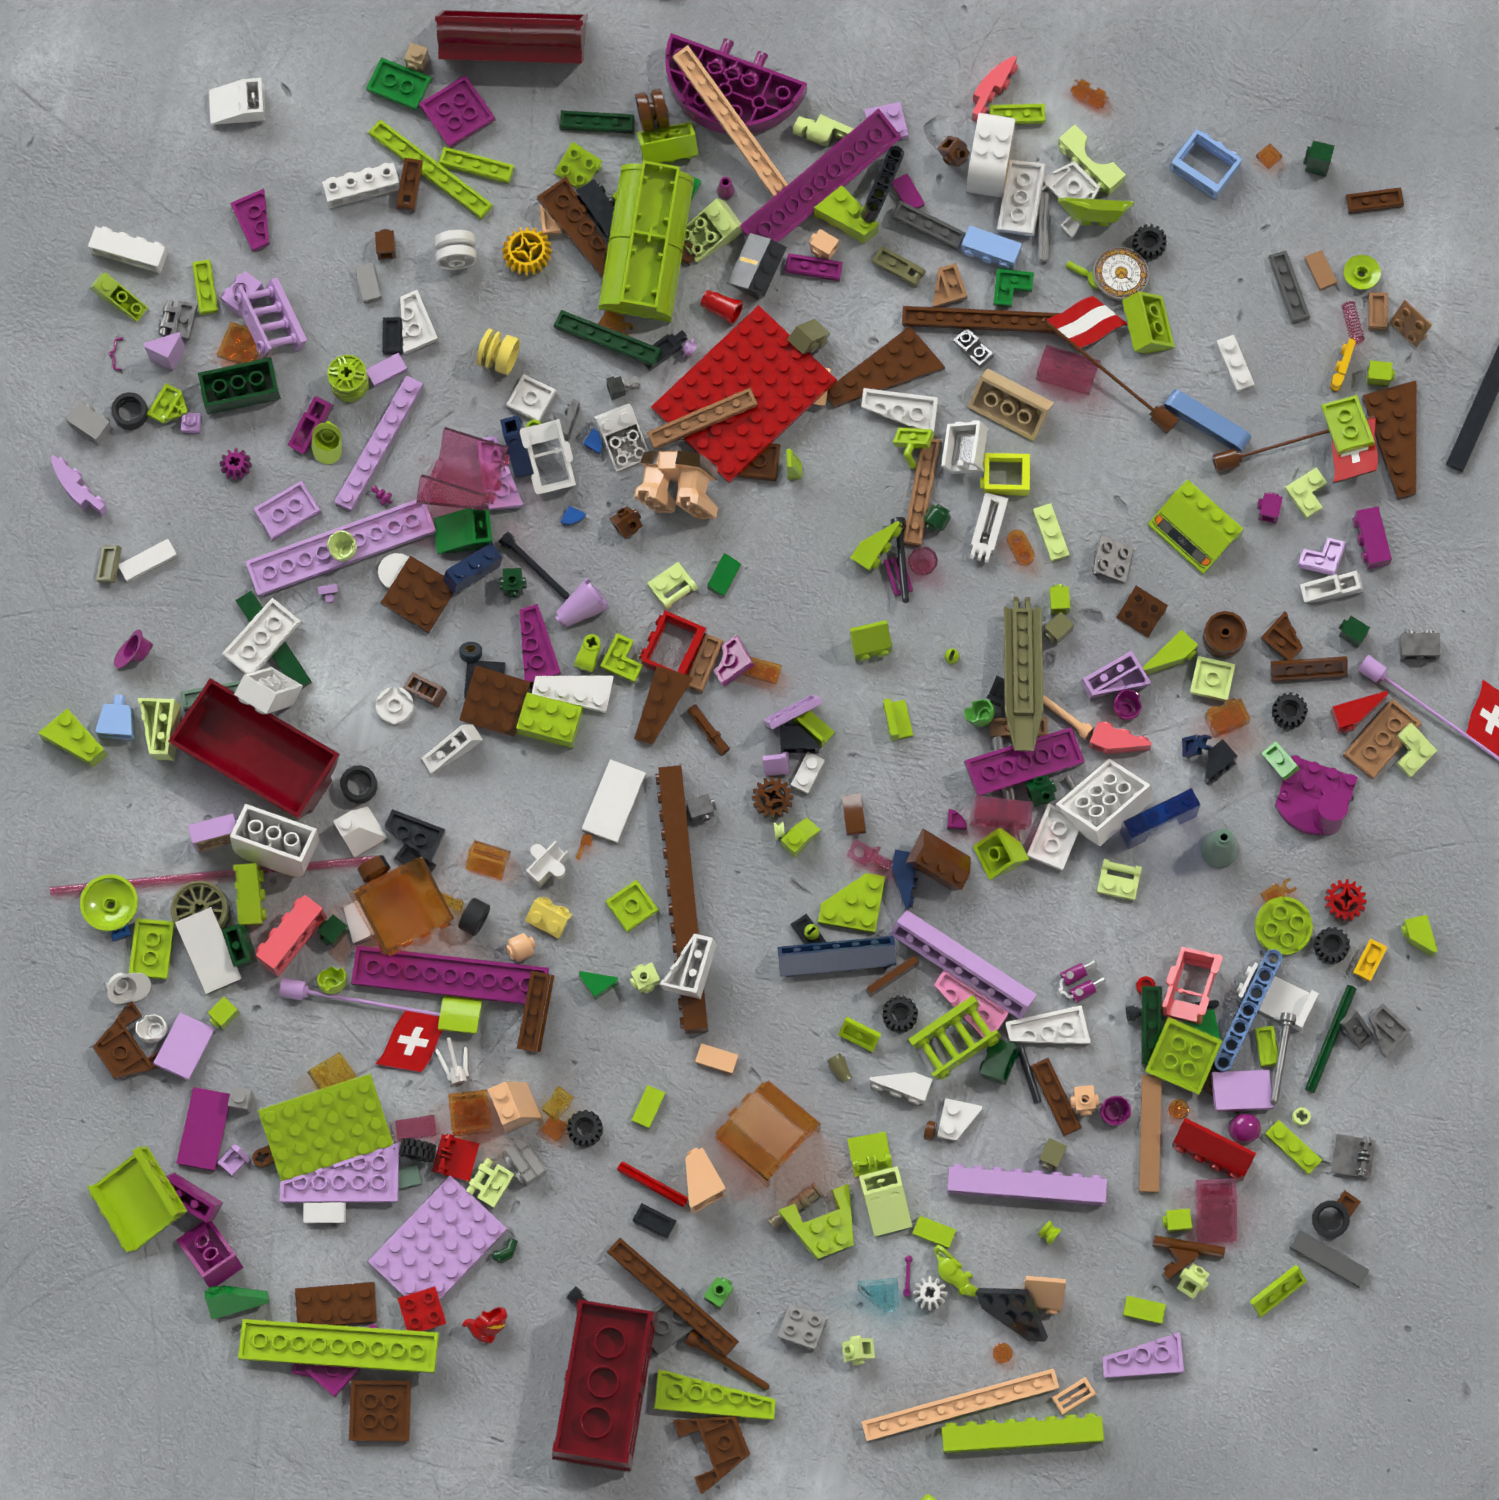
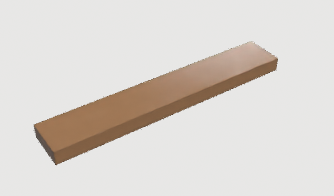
M748 388L648 431L647 435L655 451L755 408L758 404L751 388Z
M932 439L929 449L920 448L903 536L905 545L921 547L925 528L923 517L929 507L941 444L939 439Z
M1142 1075L1139 1192L1159 1193L1162 1079L1154 1075Z

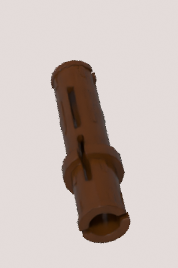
M697 704L692 705L687 710V713L705 734L708 743H712L720 756L725 755L730 750V747L721 738V733L715 730Z

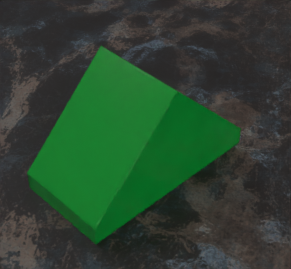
M579 971L580 980L595 1001L618 986V977Z

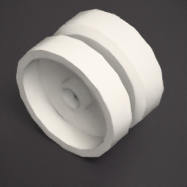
M449 230L435 236L436 263L440 268L449 270L471 267L477 262L476 250L474 249L476 246L475 236L472 232Z

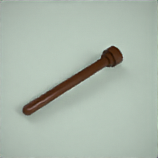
M692 1330L684 1343L690 1348H699L761 1389L768 1390L770 1388L767 1382L701 1341L702 1338L699 1337L698 1333Z

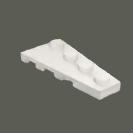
M863 388L861 408L912 428L932 429L934 432L938 397Z
M535 676L531 694L606 713L614 676Z
M1082 1006L1005 1022L1009 1042L1091 1044Z

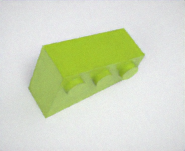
M842 185L814 207V217L820 218L828 222L829 225L843 230L845 234L864 244L879 231L877 221L867 223L861 218L863 207Z
M68 708L38 732L41 739L55 745L57 748L71 754L91 767L97 765L107 756L102 746Z
M257 863L233 865V871L236 872L235 889H237L236 902L239 924L246 926L264 925V920H267V910L263 908L266 893L265 889H262L261 884L262 881H265L264 870H261Z

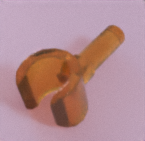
M585 834L581 837V845L575 859H580L585 845H592V835Z

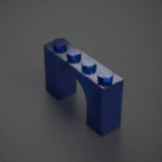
M1190 788L1123 821L1120 835L1129 850L1145 842L1147 836L1153 830L1172 820L1177 819L1178 823L1182 824L1197 817L1201 804L1193 789Z

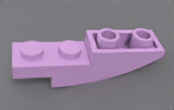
M52 455L51 461L55 473L69 497L83 511L89 505L100 515L104 516L108 511L105 506L106 502L101 497H94L91 494L92 491L84 485L82 473L76 468L72 470L68 467V462L62 457L57 458Z

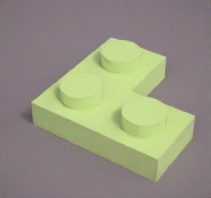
M1316 467L1285 487V491L1306 519L1322 510V505L1313 493L1327 485V481Z
M1409 723L1396 736L1409 750L1396 764L1408 777H1412L1437 750L1412 723Z

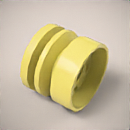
M489 328L478 348L477 365L481 367L485 365L486 369H490L495 362V372L509 375L517 359L520 338L506 335L502 341V332L497 331L495 334V330Z

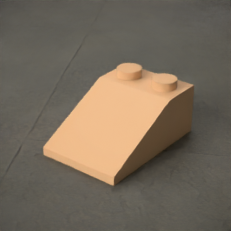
M1025 1277L1023 1289H1028L1037 1311L1046 1310V1314L1054 1315L1062 1311L1066 1279Z

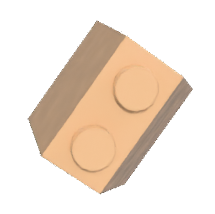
M505 1081L488 1089L505 1133L542 1118L527 1082Z
M703 1147L699 1150L698 1148L690 1150L687 1153L688 1156L685 1157L689 1206L692 1214L727 1195L726 1188Z

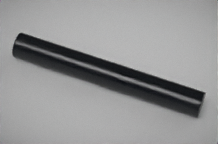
M1020 1046L1018 1047V1055L1033 1102L1037 1104L1041 1102V1098L1025 1048Z

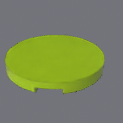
M1277 897L1267 901L1259 909L1255 917L1254 929L1258 941L1266 950L1275 949L1281 955H1290L1300 951L1308 944L1313 933V924L1309 910L1303 903L1291 897Z

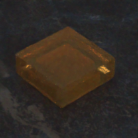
M1269 143L1256 154V158L1269 170L1282 159V155Z
M552 1114L542 1127L541 1132L558 1142L567 1129V1124Z

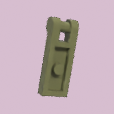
M883 246L879 248L872 260V264L904 280L915 288L920 283L919 279L926 273V270ZM910 270L915 273L913 276L909 275Z

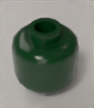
M939 504L936 506L931 505L923 517V521L926 523L925 527L934 533L936 530L943 531L951 520L950 511Z

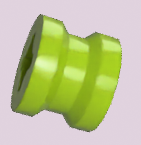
M1049 1220L1037 1236L1044 1238L1047 1244L1051 1245L1062 1230L1053 1226V1222Z

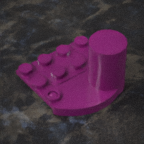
M1292 755L1291 759L1298 765L1300 770L1286 781L1283 779L1275 803L1278 813L1288 825L1302 833L1327 836L1335 834L1341 828L1347 815L1358 777L1353 774L1340 772L1336 768L1320 765L1315 761L1311 762L1302 759L1298 755Z

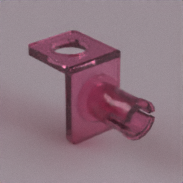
M858 839L854 840L847 853L848 857L864 866L875 864L886 872L893 863L892 860L879 854L881 847L871 848ZM857 846L864 849L862 857H857L854 853Z

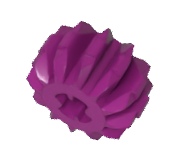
M235 448L233 453L228 450V455L222 454L223 461H220L219 464L222 467L221 472L223 474L226 473V478L229 479L233 476V480L236 481L237 476L244 479L243 473H250L248 468L252 467L251 462H249L251 458L249 455H246L244 450L239 452Z

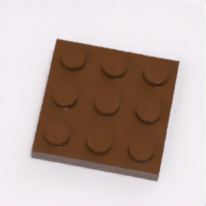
M410 555L380 604L427 633H430L453 593L443 581L444 575Z
M475 666L459 720L515 737L518 720L531 682Z
M351 1380L349 1441L410 1442L412 1382Z

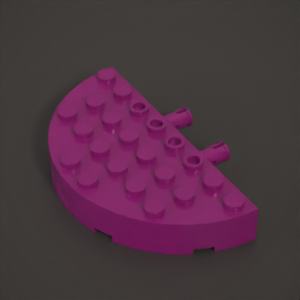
M670 34L665 58L668 86L673 98L682 111L693 121L705 128L727 134L672 58L686 46L690 47L752 134L768 130L783 122L799 107L807 94V83L763 67L768 58V54L765 52L761 55L762 51H758L754 62L751 63L729 55L734 42L732 40L727 42V38L723 39L720 49L716 50L681 36Z

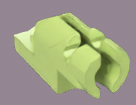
M821 114L816 123L815 120L799 116L794 124L793 134L799 137L806 134V140L822 146H828L833 135L841 140L853 128Z

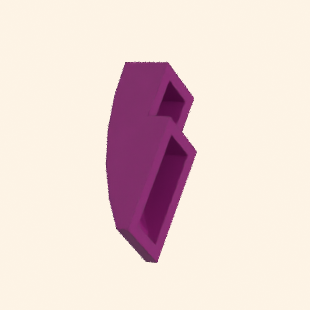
M314 396L307 412L303 413L287 446L305 454L312 445L313 429L317 425L326 422L334 405L318 396Z

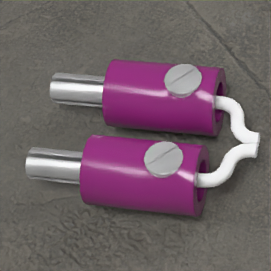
M1092 961L1084 966L1082 963H1079L1061 972L1062 979L1060 980V989L1058 990L1060 995L1064 994L1067 998H1072L1077 1003L1097 993L1096 988L1106 984L1104 978L1095 982L1088 980L1070 989L1071 996L1062 991V982L1067 986L1087 976V971L1097 967V963Z

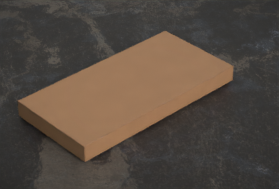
M1392 699L1343 756L1373 780L1404 745L1396 736L1409 723H1412L1418 729L1422 722Z

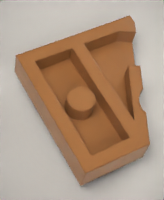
M956 263L938 268L932 307H942L967 299L968 296Z

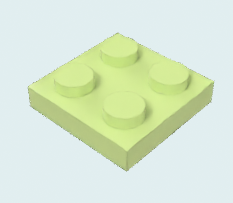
M1198 656L1190 694L1227 702L1235 664Z

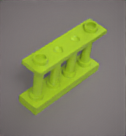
M974 995L909 1038L911 1044L916 1049L922 1048L932 1062L936 1071L931 1074L937 1081L947 1078L952 1070L987 1046L995 1045L998 1043L999 1038L1002 1037L997 1030L990 1031L977 1011L981 1005ZM966 1015L972 1016L985 1036L977 1043L973 1041L961 1023L962 1018ZM950 1026H955L969 1047L961 1054H958L945 1034L946 1029ZM934 1037L940 1039L952 1057V1060L945 1065H942L929 1045V1041Z

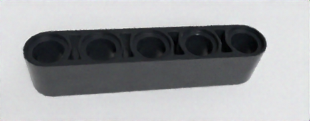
M891 146L888 149L862 209L861 218L867 223L876 221L902 162L904 151L899 146Z

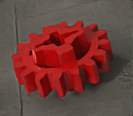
M1346 879L1345 883L1338 880L1337 886L1332 883L1331 889H1327L1326 894L1329 896L1324 898V901L1328 902L1325 908L1331 909L1329 915L1336 914V920L1340 916L1343 922H1345L1347 917H1349L1350 921H1353L1354 915L1360 917L1359 911L1364 912L1365 907L1362 905L1367 903V900L1363 899L1366 896V892H1360L1362 886L1356 887V881L1349 884L1348 879ZM1342 889V892L1340 894L1334 895L1336 891ZM1345 894L1348 901L1346 907L1344 900H1342ZM1357 906L1356 909L1349 912V908Z

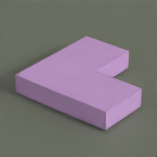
M1327 538L1322 553L1303 549L1298 568L1335 575L1344 553L1346 542Z

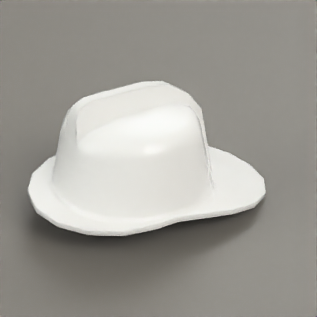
M117 973L106 983L108 999L115 1004L142 1000L150 992V979L143 973Z

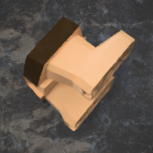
M686 451L643 452L640 461L645 467L643 483L635 489V499L658 513H674L676 505H678L695 518L715 519L717 517L718 507L706 495L709 481L717 480L718 466L700 453ZM670 481L678 483L676 501L668 491Z

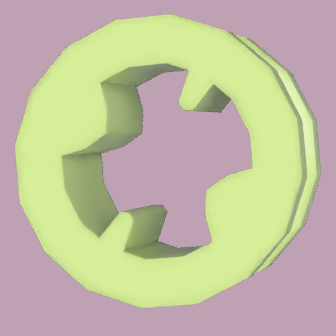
M783 822L779 825L774 823L775 840L785 836Z
M1303 1107L1296 1109L1292 1114V1121L1297 1126H1304L1311 1119L1309 1110ZM1299 1112H1302L1304 1116L1306 1115V1118L1303 1120L1304 1122H1301L1300 1118L1296 1117V1115L1300 1114Z

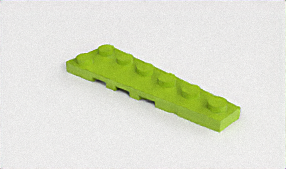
M658 1369L655 1410L774 1420L776 1399Z

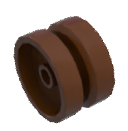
M661 88L651 90L650 103L645 92L635 94L643 133L654 130V119L660 130L669 128L668 110Z
M1221 611L1215 613L1205 625L1202 638L1204 647L1211 655L1217 658L1225 659L1235 656L1242 649L1246 639L1247 629L1245 622L1234 612Z

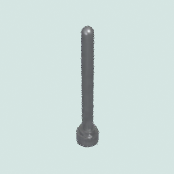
M1282 1012L1280 1016L1283 1028L1270 1099L1272 1105H1276L1279 1099L1290 1028L1296 1022V1015L1293 1013Z

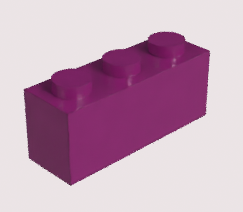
M1379 506L1357 510L1352 518L1354 529L1357 528L1359 534L1357 535L1358 546H1362L1363 553H1361L1363 564H1366L1367 569L1390 565L1392 557Z
M176 1173L166 1175L188 1212L204 1222H209L216 1218L223 1204L222 1201Z

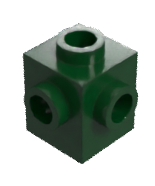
M503 568V578L499 579L500 590H503L504 596L517 598L519 595H523V589H527L526 577H523L522 568Z
M1047 775L1038 776L1033 780L1025 782L1028 797L1034 807L1046 805L1056 800L1054 792H1057L1054 781L1049 780Z

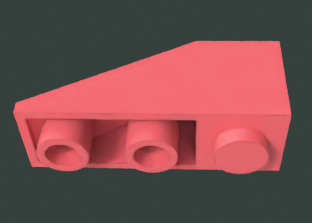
M1098 721L1089 742V747L1105 754L1147 751L1150 750L1152 742H1149V739L1144 736L1137 737L1126 729L1121 728L1119 730L1108 722L1103 721L1101 723Z

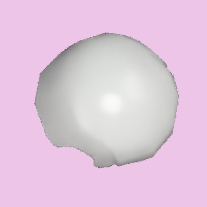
M156 1014L145 1015L140 1022L136 1023V1033L141 1040L154 1044L162 1040L166 1035L167 1024L161 1016Z

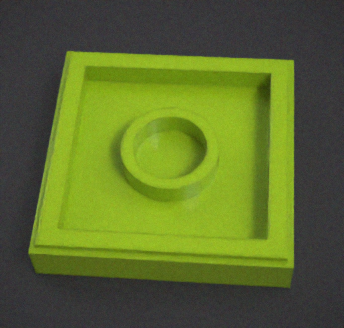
M637 879L605 901L627 933L659 912V909Z

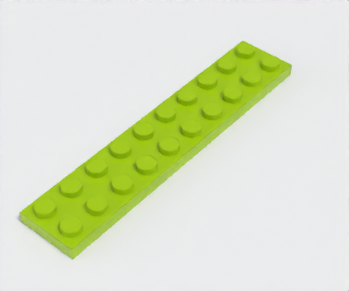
M243 1319L238 1359L435 1374L440 1334L438 1332Z

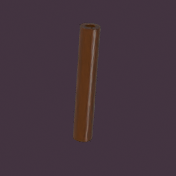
M1154 1235L1153 1247L1197 1252L1199 1255L1224 1259L1225 1247Z

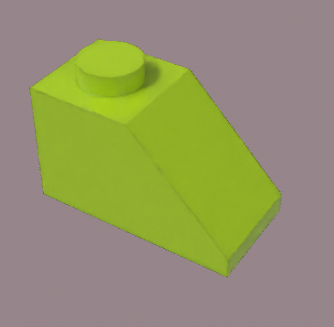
M806 817L793 826L781 839V846L796 858L819 834L821 829Z
M1428 915L1405 919L1402 923L1403 926H1401L1402 936L1406 937L1409 944L1430 956H1435L1438 950Z

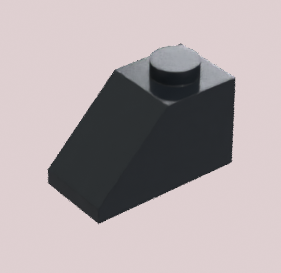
M793 723L780 726L781 753H819V744L800 726H796Z

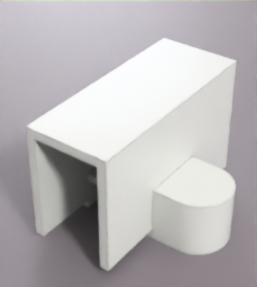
M556 840L547 850L540 844H535L531 847V856L535 861L526 872L527 876L538 887L541 888L551 876L556 879H562L565 876L566 871L563 864L569 859L568 851L564 853L558 848Z

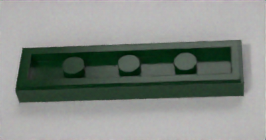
M561 110L559 128L560 130L633 134L634 114Z
M1141 986V1065H1148L1162 1032V986Z

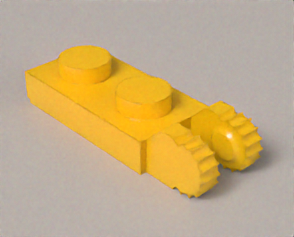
M1349 338L1347 344L1343 343L1340 354L1344 356L1342 361L1338 360L1335 371L1338 373L1333 375L1330 384L1332 391H1338L1342 386L1356 343L1353 339Z

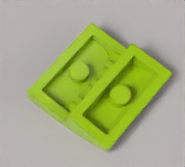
M444 995L438 1030L477 1035L483 1000Z

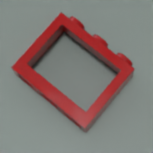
M665 610L663 615H659L655 625L657 627L655 632L651 631L647 641L649 644L647 648L642 649L639 657L641 664L653 671L656 670L657 666L672 670L651 661L667 624L670 623L695 634L678 671H675L687 675L705 634H707V629Z

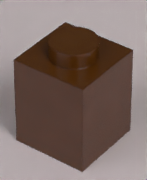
M382 229L379 232H375L378 260L396 258L394 230Z

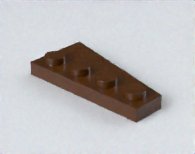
M656 667L634 739L652 745L655 743L694 677L663 667Z

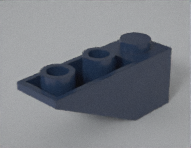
M518 415L501 419L502 432L515 478L534 474L528 449L523 447L520 429L524 428L522 419Z
M895 849L891 873L904 911H909V908H913L915 898L911 896L912 889L916 890L918 878H914L915 871L919 870L906 863L910 852Z

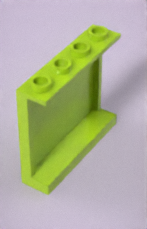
M148 1146L137 1147L132 1151V1156L99 1182L87 1186L91 1198L96 1201L100 1208V1213L107 1219L111 1231L116 1234L120 1241V1246L127 1253L140 1249L188 1212Z

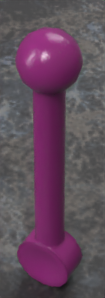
M910 1255L905 1257L907 1262L905 1290L903 1291L905 1297L911 1295L909 1282L910 1264L913 1258Z

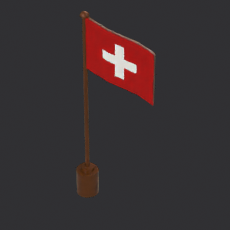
M1377 413L1366 418L1375 445L1338 455L1332 440L1331 449L1335 469L1333 484L1377 470L1378 452L1375 440V423L1379 419ZM1329 429L1244 454H1240L1239 451L1236 452L1235 449L1213 454V464L1217 473L1240 466L1239 463L1242 462L1244 457L1329 433Z

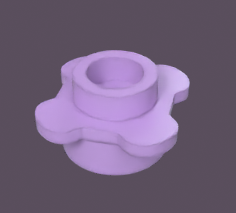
M693 338L691 341L684 343L682 357L685 355L691 357L695 352L698 344L694 343Z

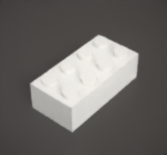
M269 667L245 674L234 695L239 697L240 702L254 706L257 712L268 714L293 706L303 685L276 669Z

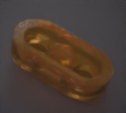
M1018 529L1012 530L1008 534L1007 543L1017 563L1022 566H1028L1034 561L1035 553L1025 533ZM1017 538L1020 540V542L1015 543L1013 540ZM1027 555L1028 559H1022L1021 556Z

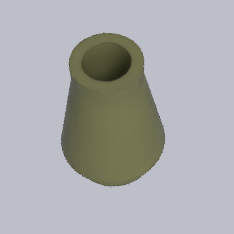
M841 1053L827 1060L828 1067L842 1083L852 1078L845 1056L842 1057Z

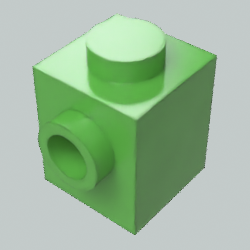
M716 1277L705 1293L704 1299L721 1310L734 1291V1288L731 1286L732 1282L725 1277L721 1279Z

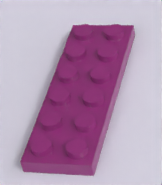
M1072 727L1037 737L1034 751H1014L1012 745L964 761L977 798L1025 783L1038 776L1054 774L1085 763Z

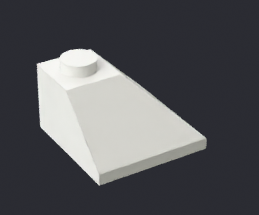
M368 806L349 811L333 821L354 858L388 839Z

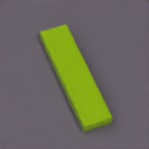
M443 147L438 162L443 167L507 184L510 183L515 168L512 164L448 147Z

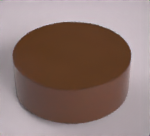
M927 1122L924 1132L925 1140H933L936 1122Z

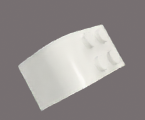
M985 113L978 114L966 192L1003 197L1016 118Z
M245 804L230 835L232 849L237 855L252 863H257L258 865L293 877H302L319 843L316 828Z

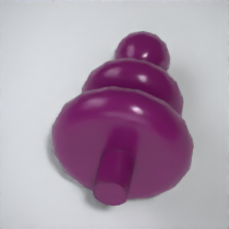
M377 486L371 488L372 492L377 494L376 499H381L380 504L382 506L386 503L392 504L390 500L392 493L388 492L385 494L386 491L384 489L379 490Z

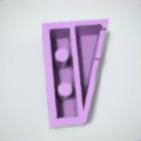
M1130 651L1083 678L1080 684L1088 697L1093 698L1118 693L1124 689L1133 690L1148 687L1151 682L1134 653Z

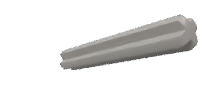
M1042 192L1038 210V261L1046 263L1049 259V194Z

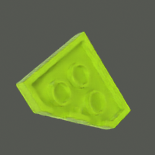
M865 873L822 902L818 924L875 934L885 876Z

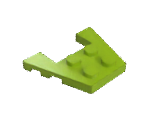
M849 1184L831 1190L838 1210L807 1222H802L795 1204L777 1211L816 1260L854 1245Z

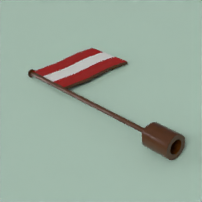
M1094 296L1080 300L1058 315L1048 319L1046 317L1041 319L1042 324L1045 323L1151 411L1149 414L1152 416L1150 420L1167 434L1179 421L1176 416L1162 405L1160 407L1155 406V408L1150 406L1081 349L1099 341L1113 330L1128 325L1124 320Z

